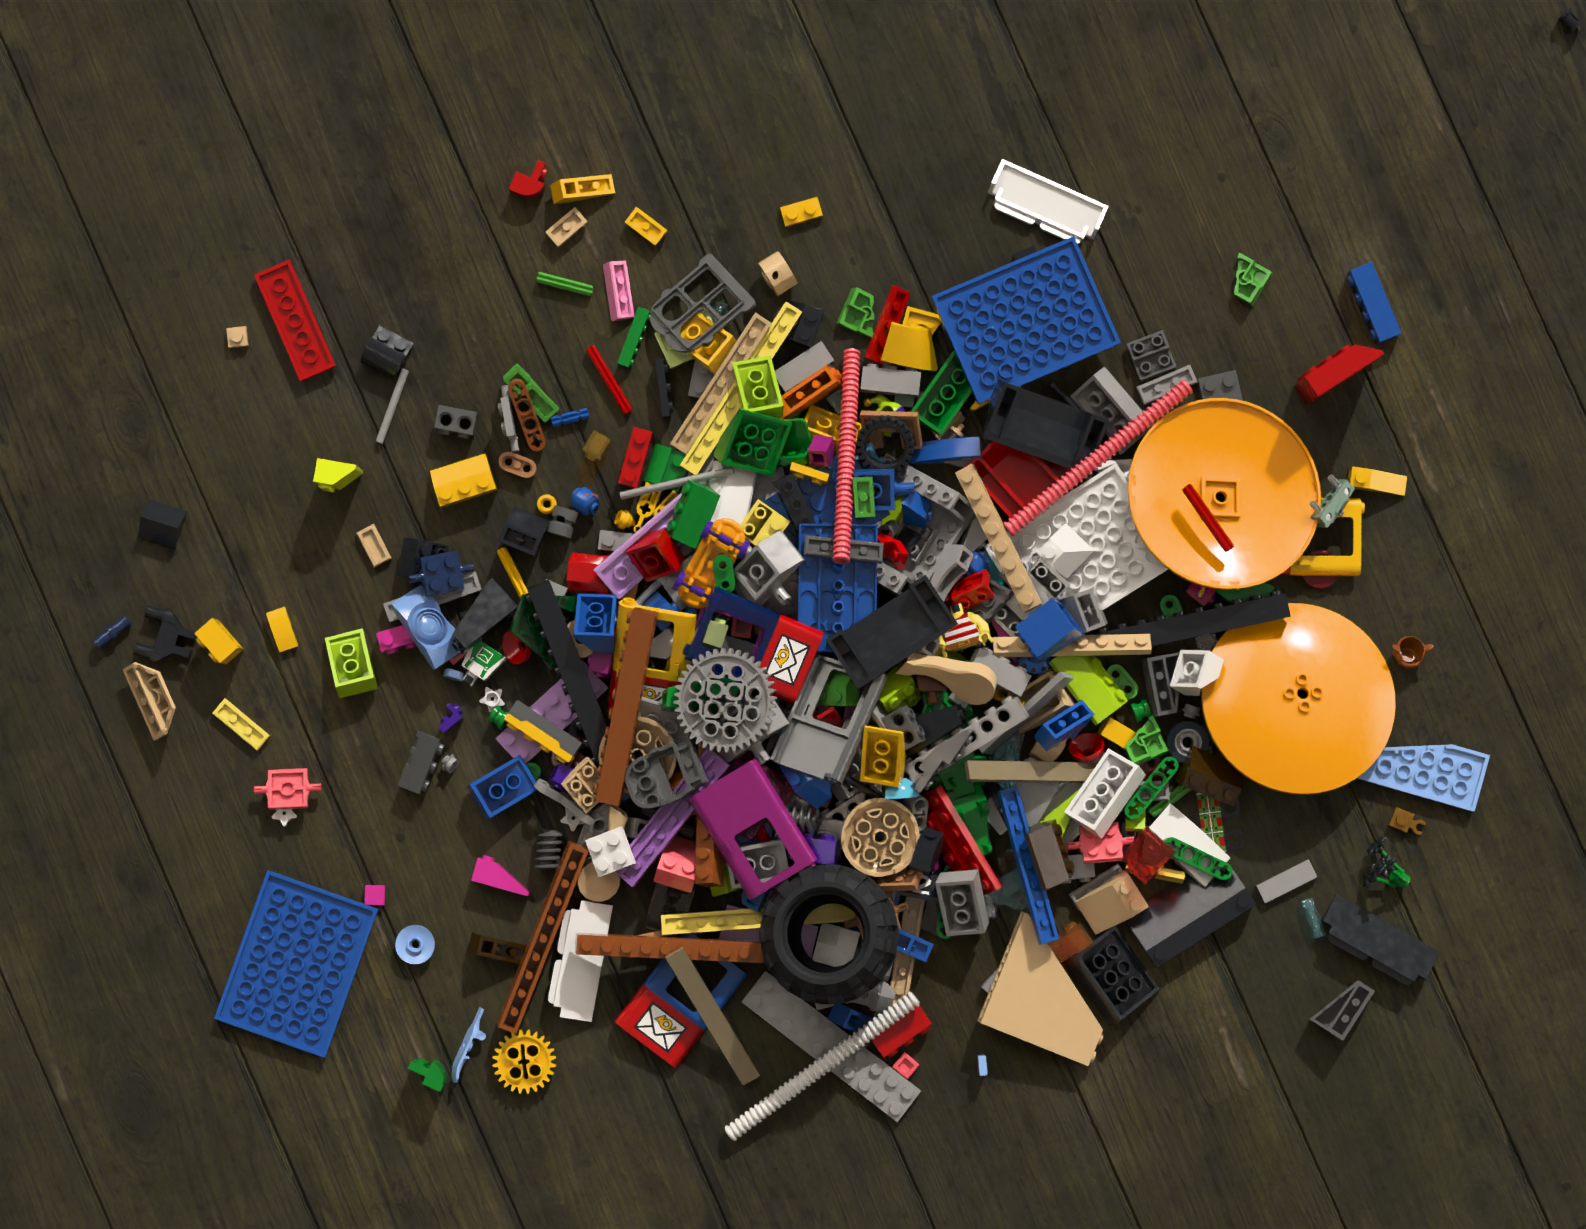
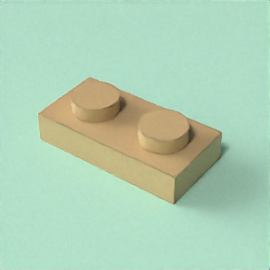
M574 207L550 227L546 234L559 248L588 222Z

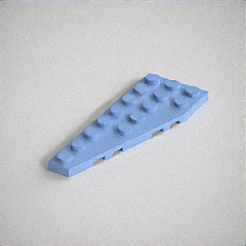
M1456 745L1384 747L1376 761L1357 779L1475 812L1490 755Z

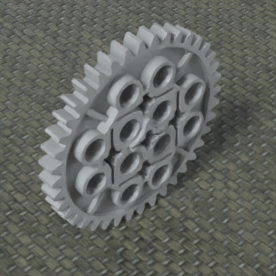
M721 648L720 653L718 649H713V655L710 651H706V657L700 654V661L693 659L694 666L687 664L686 666L689 671H682L685 678H678L682 684L675 686L680 690V692L674 693V696L679 697V700L674 701V704L679 705L674 711L681 713L677 719H683L680 727L687 726L684 733L691 732L690 739L697 737L696 744H700L703 741L702 748H707L710 745V751H714L717 747V752H722L724 748L725 752L728 753L731 748L733 752L738 751V746L741 750L745 749V744L752 746L751 739L754 742H758L757 735L764 736L762 729L769 730L766 723H773L769 716L776 715V713L771 711V708L777 707V705L772 703V701L777 699V697L772 696V693L777 690L770 688L774 681L767 680L771 674H764L767 668H759L761 661L754 663V656L748 659L747 652L741 656V650H737L734 654L733 648H729L728 652L725 648ZM718 664L723 667V672L720 675L715 672V667ZM737 666L742 669L740 677H737L734 673ZM728 677L734 681H742V683L731 682L727 684L722 680H714L713 678L724 679ZM697 681L702 687L700 692L694 690V684ZM715 684H718L721 687V691L718 695H716L713 692V686ZM735 686L740 689L738 697L732 694V689ZM755 688L760 692L758 699H754L751 694ZM707 693V696L710 697V700L706 701L705 703V700L702 699V696L706 695ZM725 697H726V699H729V700H732V701H735V702L725 703V702H722V700H716V699H722V698H725ZM746 699V701H749V705L744 707L741 704V700ZM694 701L699 704L697 712H694L691 707ZM713 704H716L719 708L717 714L711 712ZM732 706L738 709V714L735 717L730 714ZM752 708L757 711L755 719H752L749 715ZM724 715L725 719L738 722L722 723L719 720H713L709 718L717 719L723 717ZM711 723L716 726L714 734H711L708 729ZM730 726H733L736 730L733 737L728 734Z

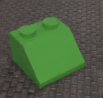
M833 671L818 705H857L860 699V689L856 687L849 675Z

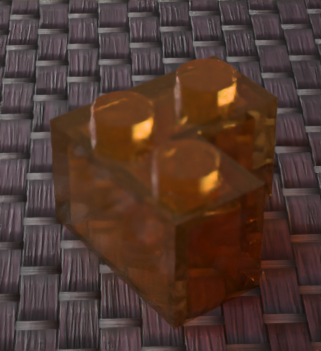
M1072 921L1063 927L1064 931L1058 934V940L1047 943L1060 963L1094 943L1079 922L1075 923Z

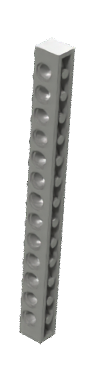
M1011 696L1001 701L1002 706L995 709L993 706L984 712L986 716L981 719L975 717L967 722L969 726L962 730L960 726L951 732L952 736L962 731L972 729L976 735L975 741H971L967 747L965 745L960 750L962 755L959 760L1030 717L1018 697L1013 699ZM1004 710L1009 713L1008 721H1003L1000 718L1001 711ZM984 721L992 723L993 728L991 731H986L983 728ZM944 737L934 742L935 747L931 750L926 747L918 752V758L912 760L910 757L905 760L904 772L909 775V780L915 786L924 774V772L918 771L917 763L923 762L935 748L946 741ZM944 761L942 762L945 765L942 770L950 766ZM868 783L869 788L885 797L884 785ZM858 791L848 801L845 799L835 803V809L830 811L827 808L822 811L820 817L834 819L835 813H840L843 816V821H845L848 814L852 811L851 803L859 805L868 800L867 795Z

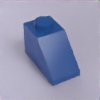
M916 492L915 495H904L902 501L904 524L927 529L928 522H932L934 511L931 510V503Z
M842 1003L834 1004L828 1017L830 1021L853 1032H858V1028L862 1029L863 1025H867L869 1020L873 1021V1018Z

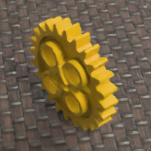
M520 1029L518 1036L511 1032L512 1038L506 1035V1043L499 1042L502 1048H495L499 1055L493 1056V1059L498 1060V1063L492 1066L498 1067L499 1070L494 1074H501L498 1081L505 1080L504 1087H507L509 1084L512 1085V1092L517 1087L520 1094L523 1088H525L528 1094L531 1087L536 1092L538 1084L542 1088L544 1087L543 1080L550 1081L547 1075L554 1074L550 1068L556 1067V1064L551 1063V1060L556 1059V1056H551L550 1053L554 1051V1048L548 1049L547 1046L551 1042L544 1043V1035L539 1039L537 1038V1031L532 1036L530 1029L527 1030L526 1034H523L522 1029ZM521 1044H524L525 1058L530 1061L526 1064L528 1079L524 1077L523 1063L519 1062L523 1058ZM530 1045H535L538 1048L537 1055L532 1056L528 1053ZM510 1048L518 1050L519 1055L517 1058L509 1056L508 1051ZM532 1065L540 1067L541 1072L539 1075L531 1073L530 1067ZM514 1067L521 1070V1076L518 1078L511 1075V1069Z

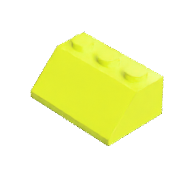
M317 458L313 482L323 491L334 493L335 489L341 490L361 476L363 470L354 464Z

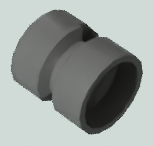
M554 506L552 513L554 519L549 522L547 532L571 539L574 530L572 524L576 523L579 513L564 507Z

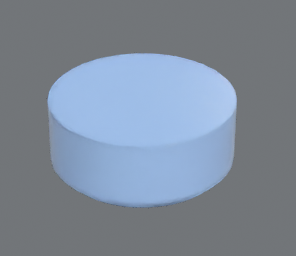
M447 668L444 671L443 677L462 681L464 674Z

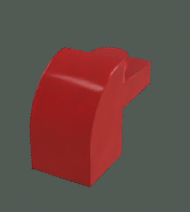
M538 160L531 177L516 171L509 186L510 193L522 198L539 196L546 188L545 184L540 182L541 179H545L548 172L546 163Z

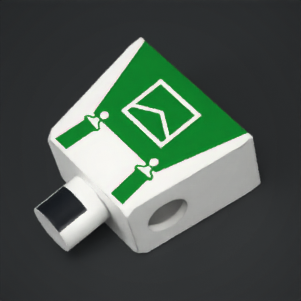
M480 641L468 650L462 666L468 672L462 680L470 686L474 684L478 677L486 681L507 658Z

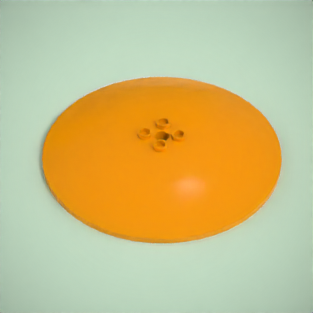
M1209 398L1182 405L1162 417L1146 433L1130 465L1127 488L1128 503L1140 538L1153 556L1167 569L1197 585L1213 589L1235 590L1263 584L1274 579L1292 566L1303 554L1315 533L1318 521L1310 518L1314 510L1309 503L1315 500L1321 507V491L1314 461L1300 437L1291 427L1273 413L1255 404L1237 399ZM1186 485H1193L1234 544L1233 549L1224 552L1183 493L1182 489ZM1216 493H1222L1225 496V501H1217Z
M1288 603L1291 617L1230 629L1223 634L1212 650V653L1224 659L1218 679L1201 688V703L1206 726L1218 750L1245 777L1268 789L1282 793L1298 795L1319 794L1340 788L1355 780L1379 757L1387 744L1394 723L1395 691L1390 670L1384 657L1370 637L1358 626L1340 614L1319 606ZM1300 689L1306 691L1307 698H1299L1297 691Z

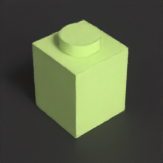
M716 617L714 621L710 620L703 643L722 648L729 627L725 625L726 621Z

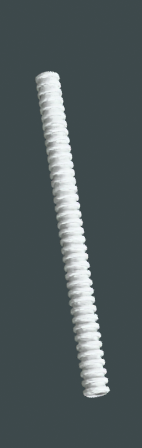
M910 991L907 993V996L903 995V999H898V1002H894L892 1007L888 1006V1010L884 1009L883 1013H879L877 1018L873 1017V1021L869 1020L867 1025L864 1024L862 1029L858 1028V1032L854 1031L852 1036H848V1039H843V1043L839 1042V1046H834L833 1050L830 1049L828 1051V1054H823L824 1057H819V1060H815L813 1065L809 1064V1068L805 1067L803 1072L800 1071L798 1076L794 1075V1079L790 1078L788 1083H784V1086H779V1090L775 1089L774 1093L769 1094V1097H764V1101L760 1100V1104H755V1107H751L749 1112L745 1111V1115L741 1114L740 1118H736L734 1123L730 1122V1126L726 1125L725 1131L728 1136L736 1141L737 1137L742 1136V1133H747V1130H751L752 1126L757 1125V1122H762L761 1119H766V1116H770L772 1111H776V1108H781V1105H785L787 1100H791V1097H796V1094H800L801 1090L806 1089V1086H811V1083H815L816 1079L819 1080L821 1075H826L825 1072H830L831 1068L834 1069L836 1064H840V1061H845V1058H849L851 1053H855V1050L859 1051L861 1046L864 1047L866 1042H870V1039L874 1040L876 1035L879 1036L880 1032L885 1031V1028L889 1029V1025H894L895 1021L900 1020V1017L904 1018V1014H909V1011H913L915 1006L919 1007L918 999Z

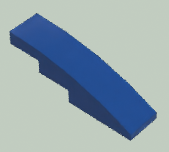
M964 437L922 442L921 449H914L908 465L943 463V461L962 460V458H980L981 438Z

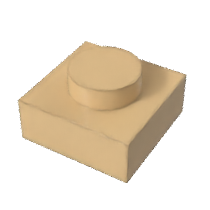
M246 326L226 328L228 348L249 346Z

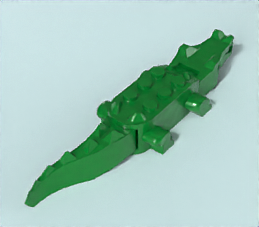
M947 692L939 693V704H927V693H920L923 708L921 712L915 713V716L954 706L957 703L949 698ZM970 704L964 708L967 717L965 719L966 723L961 726L962 730L968 727L967 722L974 718ZM949 733L944 738L947 740L952 737V734ZM933 743L929 746L930 750L935 747V744ZM971 752L942 770L938 775H934L931 778L934 782L930 786V790L942 786L983 855H987L992 851V846L987 829L990 807L981 788L982 785H985V782H967L964 764L967 760L987 761V758L982 755L974 756V753Z

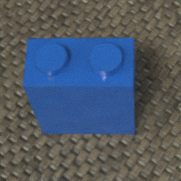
M1051 598L1015 626L1018 630L1017 636L1023 643L1026 642L1030 647L1028 649L1029 653L1034 658L1037 657L1041 660H1045L1085 635L1064 604L1054 598Z

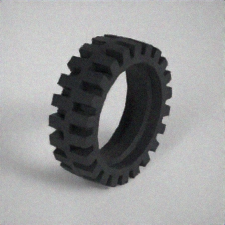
M880 415L878 418H871L870 421H867L862 426L857 436L856 451L858 458L862 461V465L868 467V469L895 468V473L896 471H901L903 467L908 465L914 452L913 433H911L909 426L907 427L906 423L903 420L900 421L897 417L892 418L891 415H887V417ZM880 427L895 429L904 440L905 448L903 454L897 460L890 463L876 461L869 455L866 448L868 436L872 431Z

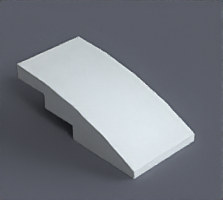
M1171 803L1145 832V835L1159 845L1160 849L1161 842L1165 838L1173 837L1226 863L1230 859L1214 841ZM1173 841L1171 843H1166V846H1168V851L1170 849H1174L1179 852L1180 848L1174 847L1172 845ZM1186 849L1183 852V857L1186 860H1190L1193 857V852L1190 849ZM1171 857L1179 867L1203 887H1206L1214 878ZM1207 857L1201 859V866L1205 869L1208 868L1210 860ZM1214 866V868H1213V869H1216V870H1218V871L1221 870V868H1218V867H1216V866Z

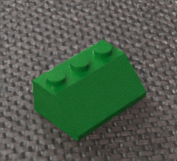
M688 479L687 483L682 487L680 501L674 507V516L667 525V533L671 538L697 549L702 540L699 536L707 521H711L721 495L707 485Z

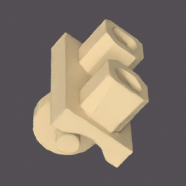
M958 411L942 436L933 432L936 439L963 438L964 435L961 431L965 427L962 424L965 417Z

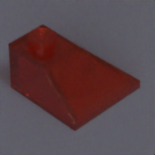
M1146 826L1123 853V858L1130 871L1146 885L1157 876L1175 855L1176 851Z

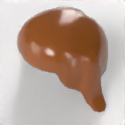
M1406 636L1401 638L1396 645L1393 644L1392 654L1401 667L1412 669L1419 666L1424 659V655L1432 650L1434 645H1424L1418 638Z

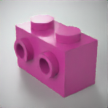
M403 625L376 633L381 652H387V655L399 652L398 648L406 647V649L417 647Z

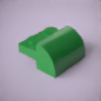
M654 444L642 481L658 484L684 478L686 469L681 467L680 464L687 454L670 447ZM681 486L669 490L679 493Z
M420 1057L410 1062L407 1069L425 1076L423 1085L438 1092L445 1088L447 1072L438 1060H434L431 1065H429V1061Z

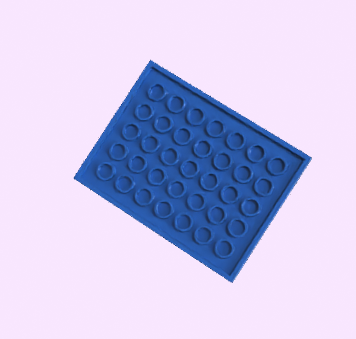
M1074 236L931 296L977 404L991 399L997 380L1020 387L1121 343Z
M267 870L214 1019L326 1058L379 909Z

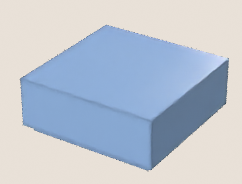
M984 1054L977 1055L979 1075L985 1076L987 1075L986 1056Z

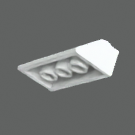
M714 460L711 471L731 466ZM733 467L734 474L709 480L708 486L721 495L712 516V522L722 518H729L739 524L742 523L749 513L758 473Z
M1108 748L1064 813L1087 831L1102 839L1146 774L1137 764Z

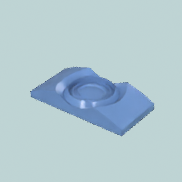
M422 585L390 604V607L433 670L460 653V651H456L452 647L450 641L455 628L445 619L433 596H425Z

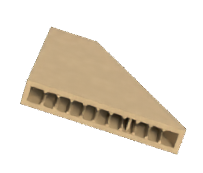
M1021 911L977 1021L1089 1066L1095 1059L1097 1044L1099 1045L1103 1039V1029L1047 943L1038 944L1029 914Z

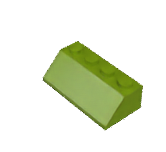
M1095 655L1056 656L1049 662L1057 674L1059 672L1071 674L1073 680L1066 687L1077 702L1083 700L1095 714L1091 719L1095 726L1128 701L1124 692L1118 688L1112 676L1107 673L1101 661Z

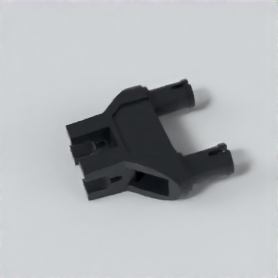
M147 605L146 610L152 611L153 614L145 612L144 617L161 621V627L155 646L150 647L137 642L135 648L142 649V651L134 649L133 655L149 658L151 663L160 662L174 654L191 658L193 650L179 647L178 644L181 636L196 639L195 631L183 628L172 609L165 608L163 610Z

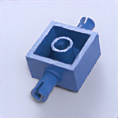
M895 468L856 469L854 471V478L873 476V486L876 485L877 488H880L877 494H874L875 511L895 510L897 495H915V489H907L914 488L915 482L897 483L895 481Z

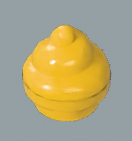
M619 510L614 524L620 529L634 526L635 521L629 511Z

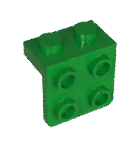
M803 418L784 419L791 421L793 424L777 465L788 466L792 462L805 465L810 461L808 448L812 442L807 423Z

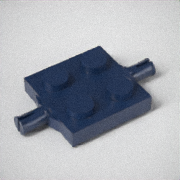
M458 551L418 558L420 565L419 574L408 575V579H412L409 580L410 584L421 581L425 596L464 589L463 573L473 572L474 568L469 567L474 566L472 563L461 565Z

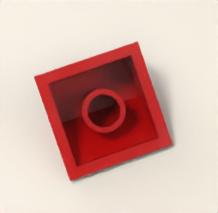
M665 528L649 533L626 551L646 582L677 573L685 560V557Z

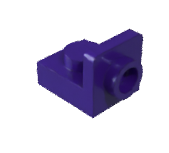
M451 703L447 704L453 715L450 716L448 714L440 721L442 724L439 728L443 733H447L464 719L461 716L463 711L457 704L454 706Z

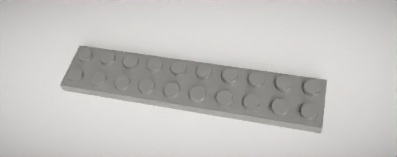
M767 971L762 974L742 1001L743 1004L817 1061L819 1057H824V1053L828 1054L830 1049L833 1050L834 1046H839V1042L843 1043V1039H848L849 1035L806 1001L784 989ZM862 1046L859 1051L855 1050L854 1054L851 1053L849 1058L846 1057L845 1061H840L839 1065L836 1064L834 1069H830L831 1072L896 1122L900 1120L921 1092L919 1088Z

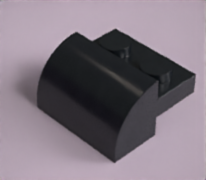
M379 325L373 337H370L360 363L395 380L414 343Z

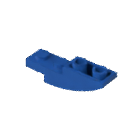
M855 926L854 930L860 932L859 928ZM900 929L897 950L926 962L934 944Z

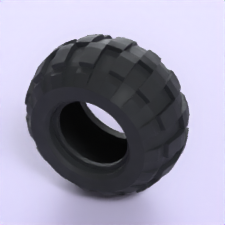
M836 864L804 868L788 879H785L776 888V891L767 901L762 912L759 943H761L764 962L768 970H770L784 989L803 1000L831 1005L858 999L870 990H873L882 981L895 960L899 941V926L895 909L881 887L870 877L855 869ZM826 904L846 906L857 915L863 927V943L860 951L850 962L837 967H826L813 961L804 950L801 939L802 927L808 915L816 908Z

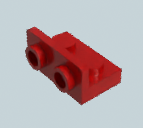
M984 569L958 580L954 584L951 591V599L955 604L961 603L963 611L994 598V593L989 587V572Z

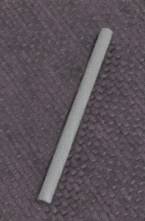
M731 466L620 492V498L623 500L683 486L687 483L688 479L701 482L734 474V468Z

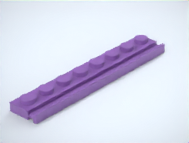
M707 747L699 757L709 782L687 798L660 806L630 844L636 864L615 872L631 887L636 886L694 813L695 809L688 798L721 779L731 766L720 755L710 751V747ZM684 777L673 790V794L687 789Z

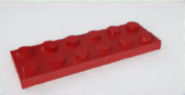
M289 259L254 274L300 382L337 367L291 260Z

